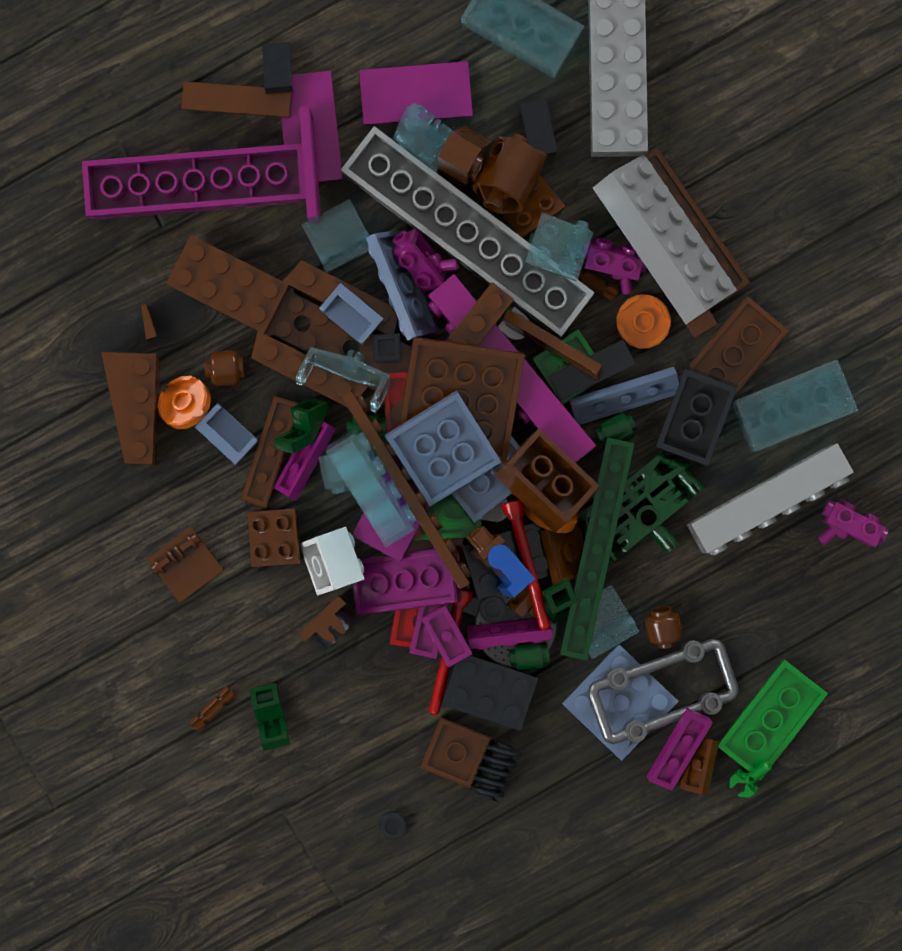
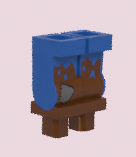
M478 526L465 537L475 548L470 552L475 559H480L485 567L491 568L503 582L497 588L504 596L515 597L535 579L507 546L501 545L505 540L500 535L490 534L485 527L480 528Z

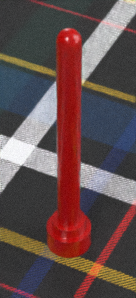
M519 499L501 504L504 515H507L508 520L512 522L522 564L535 578L528 587L539 628L542 631H546L549 629L550 623L522 516H524L523 511L526 509Z
M466 587L460 589L461 602L452 603L451 616L458 629L460 628L464 607H467L468 603L472 601L474 592ZM442 656L429 708L430 714L434 716L440 712L450 670Z

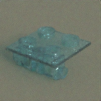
M412 103L409 107H405L393 138L400 146L408 149L422 163L436 172L438 170V155L453 130L444 123L440 125L441 120L439 119L430 125L435 116L433 114L430 115V112L422 107L421 104L416 105Z
M350 199L322 213L320 224H310L309 221L301 224L327 273L368 252L366 237L370 235Z
M541 213L525 262L577 282L593 232L589 231L588 223L585 221H578L574 225Z
M612 584L602 591L589 655L592 659L639 632L633 618L629 615Z

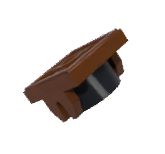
M342 595L337 596L299 632V636L305 642L313 637L324 650L329 648L355 623L342 608L348 601Z

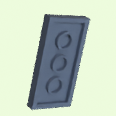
M400 231L374 233L366 237L368 251L371 257L375 259L379 269V279L385 285L389 294V304L395 310L399 319L400 331L407 341L412 340L413 337H425L439 332L440 330L434 315L428 308V300L423 289L416 286L410 272L399 264L393 252L396 246L393 243V239Z

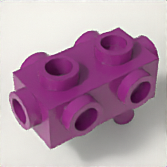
M417 228L409 232L403 231L393 239V243L396 245L393 251L396 259L403 268L410 272L416 286L423 289L424 292L434 291L444 283L447 271L459 269L458 259L442 260L441 256L432 249Z
M598 238L596 241L590 239L589 243L584 242L581 258L584 259L586 269L611 274V278L620 279L622 294L633 292L631 279L638 280L640 272L645 273L647 267L632 245L625 244L621 247L613 245L611 241L603 238Z
M829 500L822 511V515L825 516L823 522L829 528L817 538L825 546L836 535L843 540L849 535L870 547H876L878 543L882 544L889 530L879 524L881 519L867 512L863 516L855 512L856 506L844 500H841L840 504Z

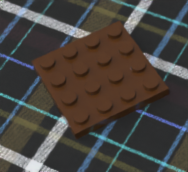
M413 337L399 426L453 392L458 391L500 458L501 463H505L507 461L525 354L523 352Z

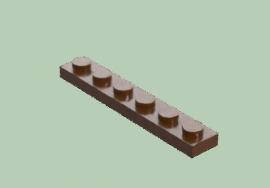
M492 282L446 341L478 346L510 306L514 298ZM403 397L389 413L398 422L400 420Z

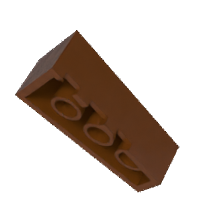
M467 126L452 131L438 155V173L467 189L470 183H475L483 167L482 161L493 141Z
M101 352L124 463L156 465L160 356L144 353Z

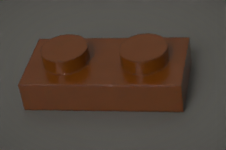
M703 738L683 772L680 789L708 795L719 741Z

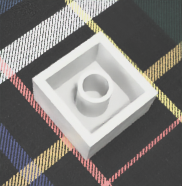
M346 527L299 544L317 596L364 580L363 564L355 554V541Z

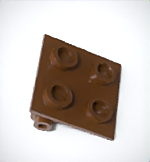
M539 174L523 210L519 213H502V216L514 229L515 233L526 239L531 232L537 228L540 229L542 224H547L548 220L556 214L560 215L566 206Z
M296 508L247 512L251 567L300 564V558L302 557L299 553L300 539H298V533H300V530L297 527L298 514H296Z
M191 526L147 559L151 569L156 575L160 576L179 603L223 571V568Z

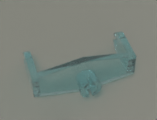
M310 347L296 376L298 381L296 384L303 385L313 366H319L348 380L377 387L370 403V410L377 412L390 388V375L362 363L364 356L358 351L355 357H353L355 350H349L347 356Z

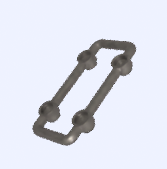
M710 639L701 643L698 641H687L679 651L627 670L612 668L606 673L605 678L596 680L590 685L588 696L602 737L610 744H617L626 740L635 743L644 740L647 732L679 721L686 708L698 713L716 714L721 710L723 704L735 700L739 689L723 643L716 639ZM711 650L715 651L728 689L727 692L719 695L711 692L704 693L700 696L697 703L643 723L637 720H630L624 725L623 730L612 733L599 691L607 688L622 690L628 685L629 680L684 660L691 663L698 662L704 657V653Z

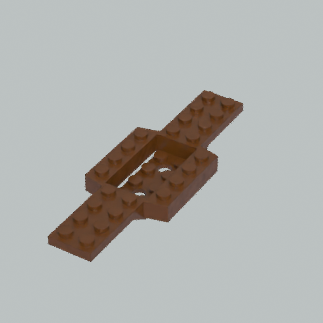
M190 235L166 282V285L256 330L257 335L251 357L253 360L347 408L348 406L342 398L345 395L353 392L357 397L360 394L363 395L368 388L384 395L383 374L408 371L411 346L400 341L402 362L374 363L372 336L362 346L322 313L319 309L320 306L294 293L293 288L324 303L340 283L343 284L384 319L383 323L376 330L382 334H395L398 323L395 310L389 304L302 260L284 281H281ZM306 316L309 318L310 327L308 330L301 332L295 328L294 322L297 317ZM273 335H274V336H276V337H278V338H280V339H282V340H284V341H286V342H288V343H290V344H292V345H294V346H296V347H298V348H300V349H302V350H304V351H306V352H308V353H310V354H312V355H314V356L320 358L321 360H323V361H325V362H327V363H329V364H331V365H333V366H335V367H337V368H339V369H341V370H343V371H345V372H347V373H349V374H351V375H353V376L359 378V381H360V382H358V381H356V380H354V379H352V378H350V377H348V376H346V375H344V374H342V373H340V372H338V371H336V370H334V369H332V368H330V367H328V366H326V365H324V364L318 362L317 360H315V359H313V358H311V357H309V356H307V355H305V354H303V353H301V352H299V351H297V350H295V349H293V348H291V347H289V346H287V345H285V344H283V343H281V342H279V341H277V340L271 338L270 336H273ZM352 340L358 343L359 351L355 356H347L343 352V346L347 341Z

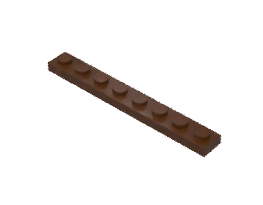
M350 392L342 397L459 589L470 584L471 582L468 579L472 576L464 561L461 563L457 561L454 556L457 549L451 539L448 537L444 540L439 531L443 528L434 513L432 515L428 514L424 507L428 504L420 490L414 491L409 483L413 480L404 466L400 468L395 460L398 456L390 443L385 444L380 436L384 431L376 418L373 420L369 418L366 413L369 406L363 396L360 394L356 397L355 393Z

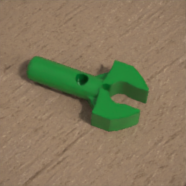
M764 761L749 773H744L739 768L730 778V788L734 787L736 783H746L737 796L750 798L759 788L755 782L771 771V764L768 761Z

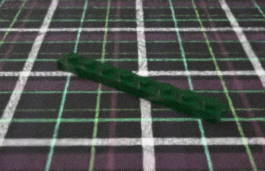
M607 437L597 482L599 487L594 496L574 588V594L578 602L570 606L560 655L588 660L635 443Z

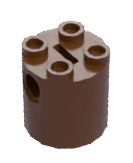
M513 134L512 138L498 136L495 139L473 185L474 193L484 201L483 205L492 212L499 214L521 212L547 158L545 152L527 144L528 139L520 134Z

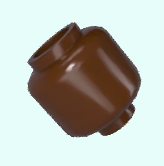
M235 350L214 351L210 355V361H205V377H211V382L216 387L236 386L239 384L240 379L245 378L244 357H239L238 352Z
M659 606L651 609V613L645 618L648 640L662 649L675 646V642L680 640L683 635L680 614L672 610L670 606Z

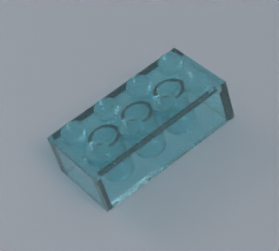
M471 0L461 17V24L553 79L557 77L584 30L583 25L541 0Z
M838 359L732 402L751 453L858 411Z
M356 429L328 445L325 452L387 548L415 530L414 522L417 520L408 504L403 505L399 498L402 496L394 481L388 482L384 475L387 473L386 468L378 456L373 458L369 450L372 449V445L364 432L358 434Z

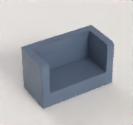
M341 283L319 308L322 313L362 346L384 321L379 314Z
M218 403L195 427L235 465H239L259 443L255 436Z

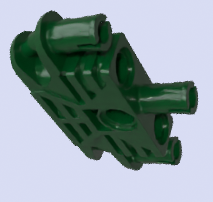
M663 450L627 479L618 519L624 514L627 518L617 525L614 536L615 541H613L621 547L622 553L627 552L649 533L665 551V554L672 550L666 540L673 548L680 544L663 522L688 502L686 497L683 498L681 496L682 492L675 489L676 485L672 481L674 477L691 498L698 494L691 484L698 492L705 488L688 468L691 462L686 461L684 463L675 458H669L665 456L666 451ZM659 462L663 463L672 470L664 475L657 464ZM666 482L668 484L655 496L651 497L650 493L662 483ZM645 498L650 505L640 507L636 511L635 516H633L629 510ZM592 508L578 519L579 522L582 520L584 522L585 537ZM645 510H651L655 515L653 524L649 526L644 525L640 518L641 513ZM612 548L610 557L615 561L619 555Z

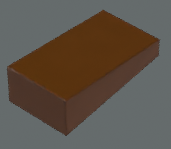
M147 304L141 305L146 340L156 339L158 334Z

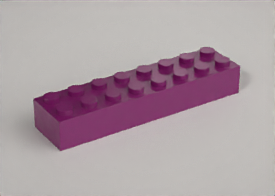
M302 143L82 161L86 217L91 220L306 203Z
M454 274L428 295L430 301L428 308L437 319L441 317L445 319L448 323L445 325L446 330L450 335L477 302ZM496 324L478 345L518 352ZM524 359L516 404L518 410L515 413L525 425L530 422L536 430L538 428L542 430L576 463L596 445Z

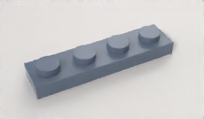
M671 367L569 399L573 418L581 425L674 396L679 386V381L675 368Z

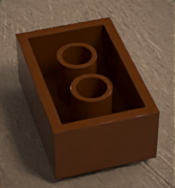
M539 428L524 440L494 474L503 485L554 533L572 519L599 487L588 474Z

